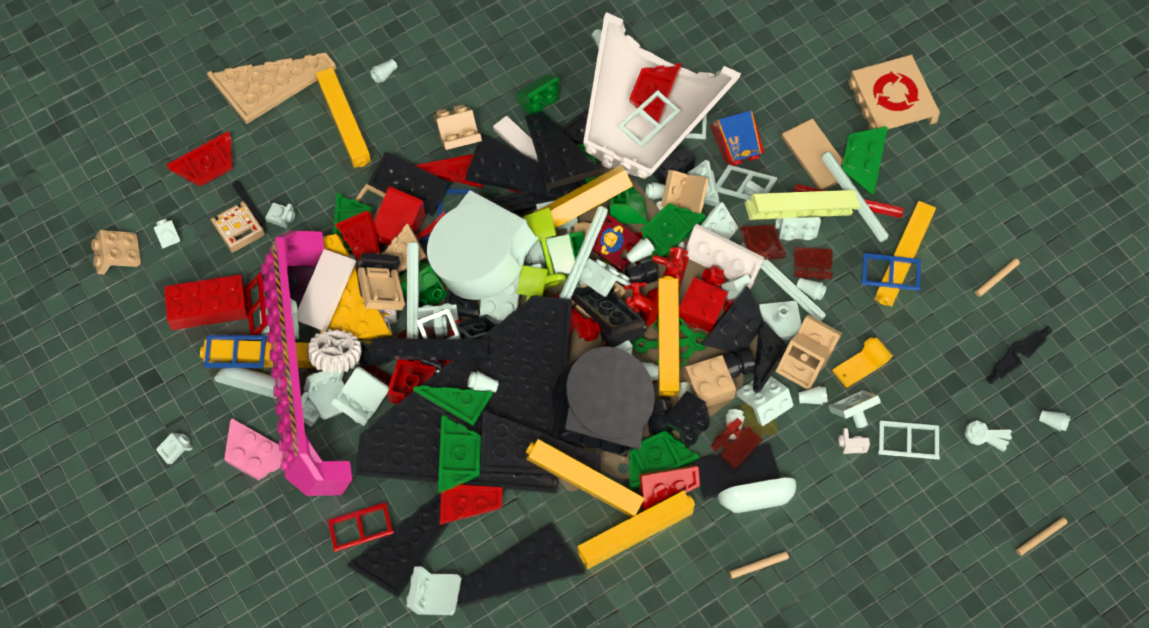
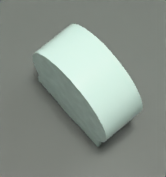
M469 190L460 204L444 215L433 228L428 240L427 256L433 270L454 294L470 300L485 299L502 292L513 283L523 267L525 255L537 241L538 237L528 227L526 220Z

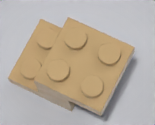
M464 104L454 106V110L450 111L441 109L436 111L437 114L433 115L434 122L437 124L441 145L445 150L482 141L480 133L477 131L473 111Z
M807 315L799 332L791 339L775 372L807 390L811 389L819 372L827 364L842 333Z

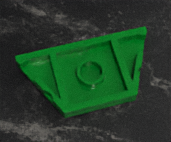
M886 126L849 134L845 145L841 168L854 183L862 186L871 196L875 192L888 130Z
M336 193L333 235L337 234L340 236L344 247L351 254L352 249L344 240L342 233L335 224L365 211L371 213L373 220V209L368 205L360 204L354 199L350 200L343 197L342 194Z
M668 203L641 228L644 239L647 238L655 249L649 257L651 259L654 255L666 257L671 252V247H677L692 233L696 224L700 225L706 220V215L692 212L690 209L678 208L676 205Z
M444 415L441 416L438 493H443L479 477L481 435L474 431H469L465 426L449 420Z
M666 431L641 441L639 450L634 449L629 452V489L632 491L640 487L639 474L684 467L695 460H699V456L685 448L683 443L675 440Z

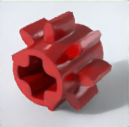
M712 265L711 269L707 268L704 270L702 280L715 287H721V284L725 283L724 270Z
M592 318L580 321V326L577 327L579 339L584 338L585 342L596 340L598 334L601 333L600 325L594 322Z

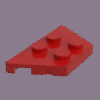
M675 63V66L671 67L661 65L655 68H641L629 97L630 103L639 108L657 90L669 100L682 68L681 63ZM657 96L643 111L659 124L667 104Z
M227 131L166 164L168 170L200 187L232 170L230 132Z

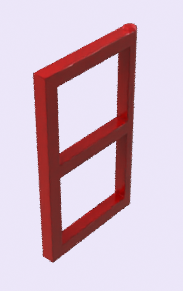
M258 273L245 288L250 335H258L267 326L262 273ZM258 282L259 300L251 306L250 290ZM260 307L262 323L254 331L252 314Z
M386 502L328 520L334 552L394 534ZM383 509L388 530L365 537L360 516ZM356 518L361 539L338 546L333 524Z

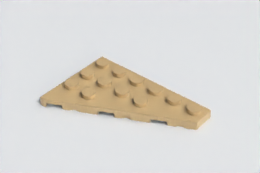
M320 53L314 56H304V58L296 60L289 58L277 60L276 62H265V65L253 67L252 65H246L235 69L228 68L222 72L212 73L210 71L207 75L242 120L248 124L316 82V72L331 67L335 70L336 64L326 53Z

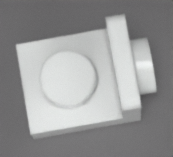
M843 428L842 434L838 438L839 447L843 448V454L867 453L870 446L869 438L855 436L849 439L848 428Z

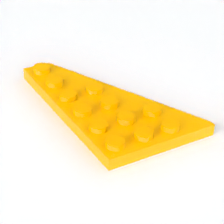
M337 234L323 236L325 250L350 258L349 252L344 247L340 236ZM354 265L326 332L329 329L336 331L337 328L339 331L346 330V333H352L353 336H356L358 341L392 336V332L389 330L379 309L365 308L363 297L360 296L356 265Z

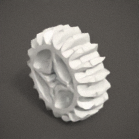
M338 328L336 331L329 329L328 332L322 331L321 334H315V337L311 338L308 346L309 361H311L312 366H316L317 370L322 369L324 373L330 371L331 374L333 372L340 374L341 371L348 372L349 368L354 369L361 356V345L357 337L353 336L352 333H346V330L339 331Z

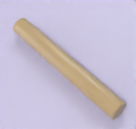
M1014 258L977 289L975 294L981 297L1020 264L1019 260Z
M1061 517L1017 548L1016 553L1022 556L1066 525L1067 520Z
M784 551L731 570L729 574L731 579L787 560L789 557L787 552Z

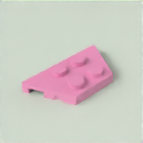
M231 419L224 458L227 463L258 481L266 477L268 473L281 468L283 456L282 452L279 451L278 444Z

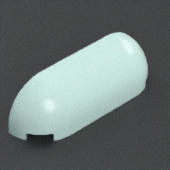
M223 368L214 378L219 383L276 398L273 395L275 379H272V376L246 368Z
M779 478L735 486L718 494L717 498L721 505L732 510L734 513L780 506L788 503L794 496L796 480L793 478Z

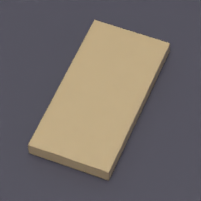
M813 119L782 134L781 138L818 189L826 190L838 184V181L823 162L822 155L826 152H831L840 166L842 158Z

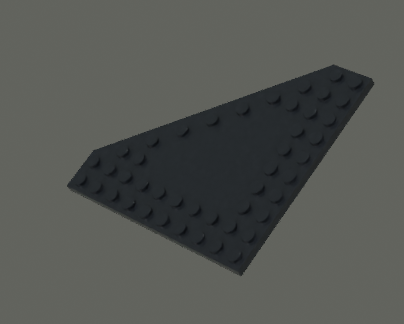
M532 296L480 338L489 340L488 361L452 360L421 386L472 390V388L467 386L471 372L479 371L498 381L496 392H493L483 410L553 437L556 420L553 393L559 375L567 367L572 299ZM413 392L360 434L355 476L438 483L441 416L444 415L449 420L465 426L469 431H474L481 435L482 413L474 426H471ZM480 471L479 477L461 485L502 487V489L556 494L558 477L554 474Z

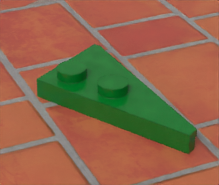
M415 386L413 389L415 393L471 426H474L493 394L491 391L483 392L445 387L432 388L430 386Z

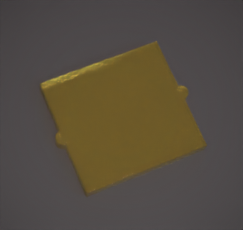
M748 404L740 405L741 411L744 412L743 416H745L743 422L745 438L758 436L763 438V436L778 434L776 419L761 426L757 421L754 409Z

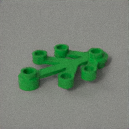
M679 318V322L682 324L679 330L687 337L685 339L679 338V349L681 347H689L684 354L679 355V359L683 358L685 360V363H679V367H685L688 359L696 351H703L707 348V346H702L695 341L698 338L703 341L706 335L702 332L694 333L684 325L683 319ZM653 324V329L658 332V328ZM641 338L634 342L633 349L637 354L643 355L648 349H658V340L647 341L645 338ZM643 342L645 346L641 348L638 346V343Z

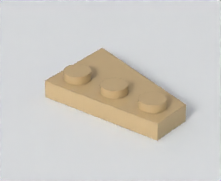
M409 224L405 225L402 232L394 238L391 245L381 254L399 256L400 263L396 269L398 274L407 269L408 243H418L419 262L427 257Z

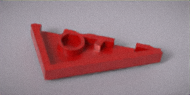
M474 154L414 165L443 180L479 188L483 187V184L466 181L465 178Z

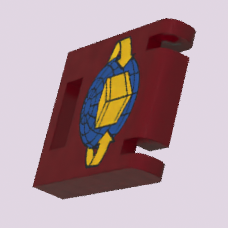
M607 214L605 219L610 223L603 222L592 251L618 271H623L624 266L629 263V260L626 256L624 259H621L619 256L627 244L632 246V249L641 239Z

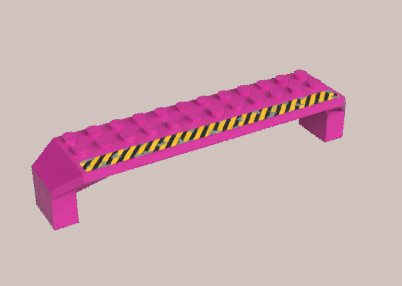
M288 230L275 238L269 253L265 255L264 263L261 264V273L264 275L263 288L264 292H266L265 308L268 311L266 316L267 326H269L270 330L268 332V343H271L269 357L270 361H273L271 376L272 379H275L273 395L277 398L275 414L279 417L277 432L280 433L281 440H279V451L282 452L283 456L281 459V470H284L285 478L306 496L342 495L352 481L350 461H322L305 435L287 274L288 266L315 267L324 250L322 232Z

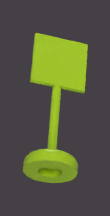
M550 208L524 216V219L527 221L526 224L533 234L538 237L536 242L541 241L549 271L544 288L565 283L567 281L565 274H554L546 243V238L557 235Z
M523 266L516 294L526 295V301L532 296H542L548 270Z

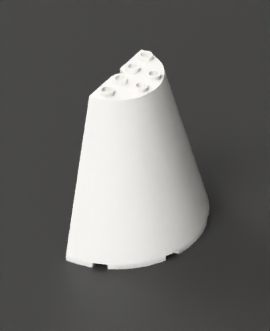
M606 12L584 137L585 151L600 160L601 165L606 168H616L622 165L627 176L630 174L646 179V177L653 174L735 84L741 73L725 66L715 76L712 73L704 72L696 74L681 68L669 97V101L680 109V113L641 148L618 128L637 109L630 103L629 97L641 68H655L661 65L671 67L675 65L639 48L640 45L631 36L624 35L626 29L623 25V20ZM668 105L665 107L659 125L674 112ZM640 113L624 126L640 141L656 128Z

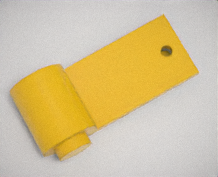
M871 337L863 344L865 347L860 353L832 370L846 388L882 367L892 358L893 355L878 338L873 339Z

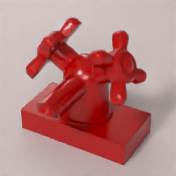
M671 247L670 251L673 252H671L669 258L654 255L652 260L655 263L666 265L663 277L671 276L674 279H678L679 293L689 261V257L684 255H688L689 252L681 247Z
M633 282L630 285L624 286V290L632 289V295L623 302L636 313L639 310L642 311L640 317L645 321L646 327L655 324L658 314V288L648 291L647 296L640 293L639 288L647 286L646 282Z

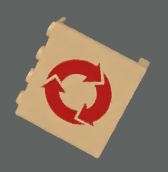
M912 55L852 71L848 81L851 90H854L857 104L861 105L863 117L869 123V130L885 126L891 129L926 118L930 124L937 123L940 112Z

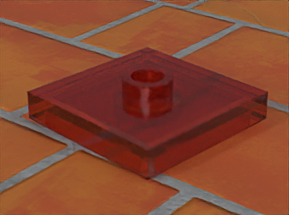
M774 225L745 226L740 228V235L748 250L764 257V260L784 259L786 257V251Z

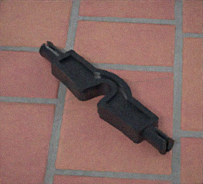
M1047 326L1041 332L1036 331L1027 340L1014 344L1007 352L1006 357L994 367L993 373L986 378L987 381L993 384L999 377L1003 379L1009 373L1019 368L1022 361L1017 353L1030 358L1046 342V337L1053 332L1052 329L1049 330L1050 327Z

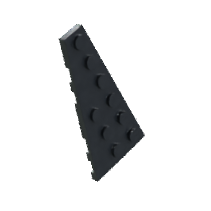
M483 133L481 134L482 141L478 142L465 176L466 181L559 199L578 189V183L573 182L547 190L538 162Z
M550 523L462 579L457 605L459 608L482 602L485 599L546 585L549 582L565 580L575 575H584L585 571Z

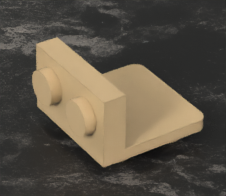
M669 170L661 207H665L669 203L676 205L678 208L690 209L692 212L700 214L708 188V178Z
M100 230L95 239L92 240L91 248L94 250L95 255L93 264L96 267L97 274H105L110 265L138 267L141 264L138 239L135 233Z

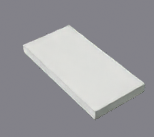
M698 224L694 226L686 247L689 253L684 255L706 268L711 269L712 265L720 267L721 270H724L723 274L730 280L748 274L751 282L744 286H748L749 289L752 288L764 260V257Z
M325 249L323 250L297 310L298 322L325 332L327 331L356 263L355 260Z

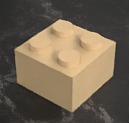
M722 355L685 367L684 377L686 382L689 383L693 394L706 402L707 407L735 398L736 387Z

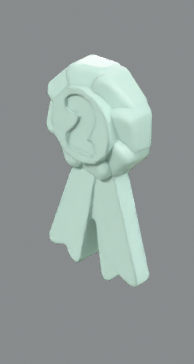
M977 420L971 422L965 428L966 438L975 445L987 442L997 449L1005 451L1006 446L1009 444L1006 440L1012 439L1010 435L1011 430H988L985 423Z

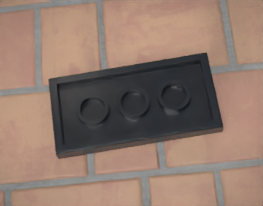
M386 151L368 183L384 193L387 192L390 186L423 200L425 213L434 216L450 185L449 182Z
M590 286L574 290L571 299L611 336L644 327L645 321L611 290L606 297Z
M770 444L693 461V465L699 467L700 490L703 500L718 497L719 493L731 487L780 478Z

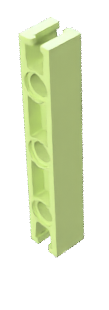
M855 190L753 194L751 201L747 200L745 202L750 220L851 215L853 213L852 209L857 210L860 208Z

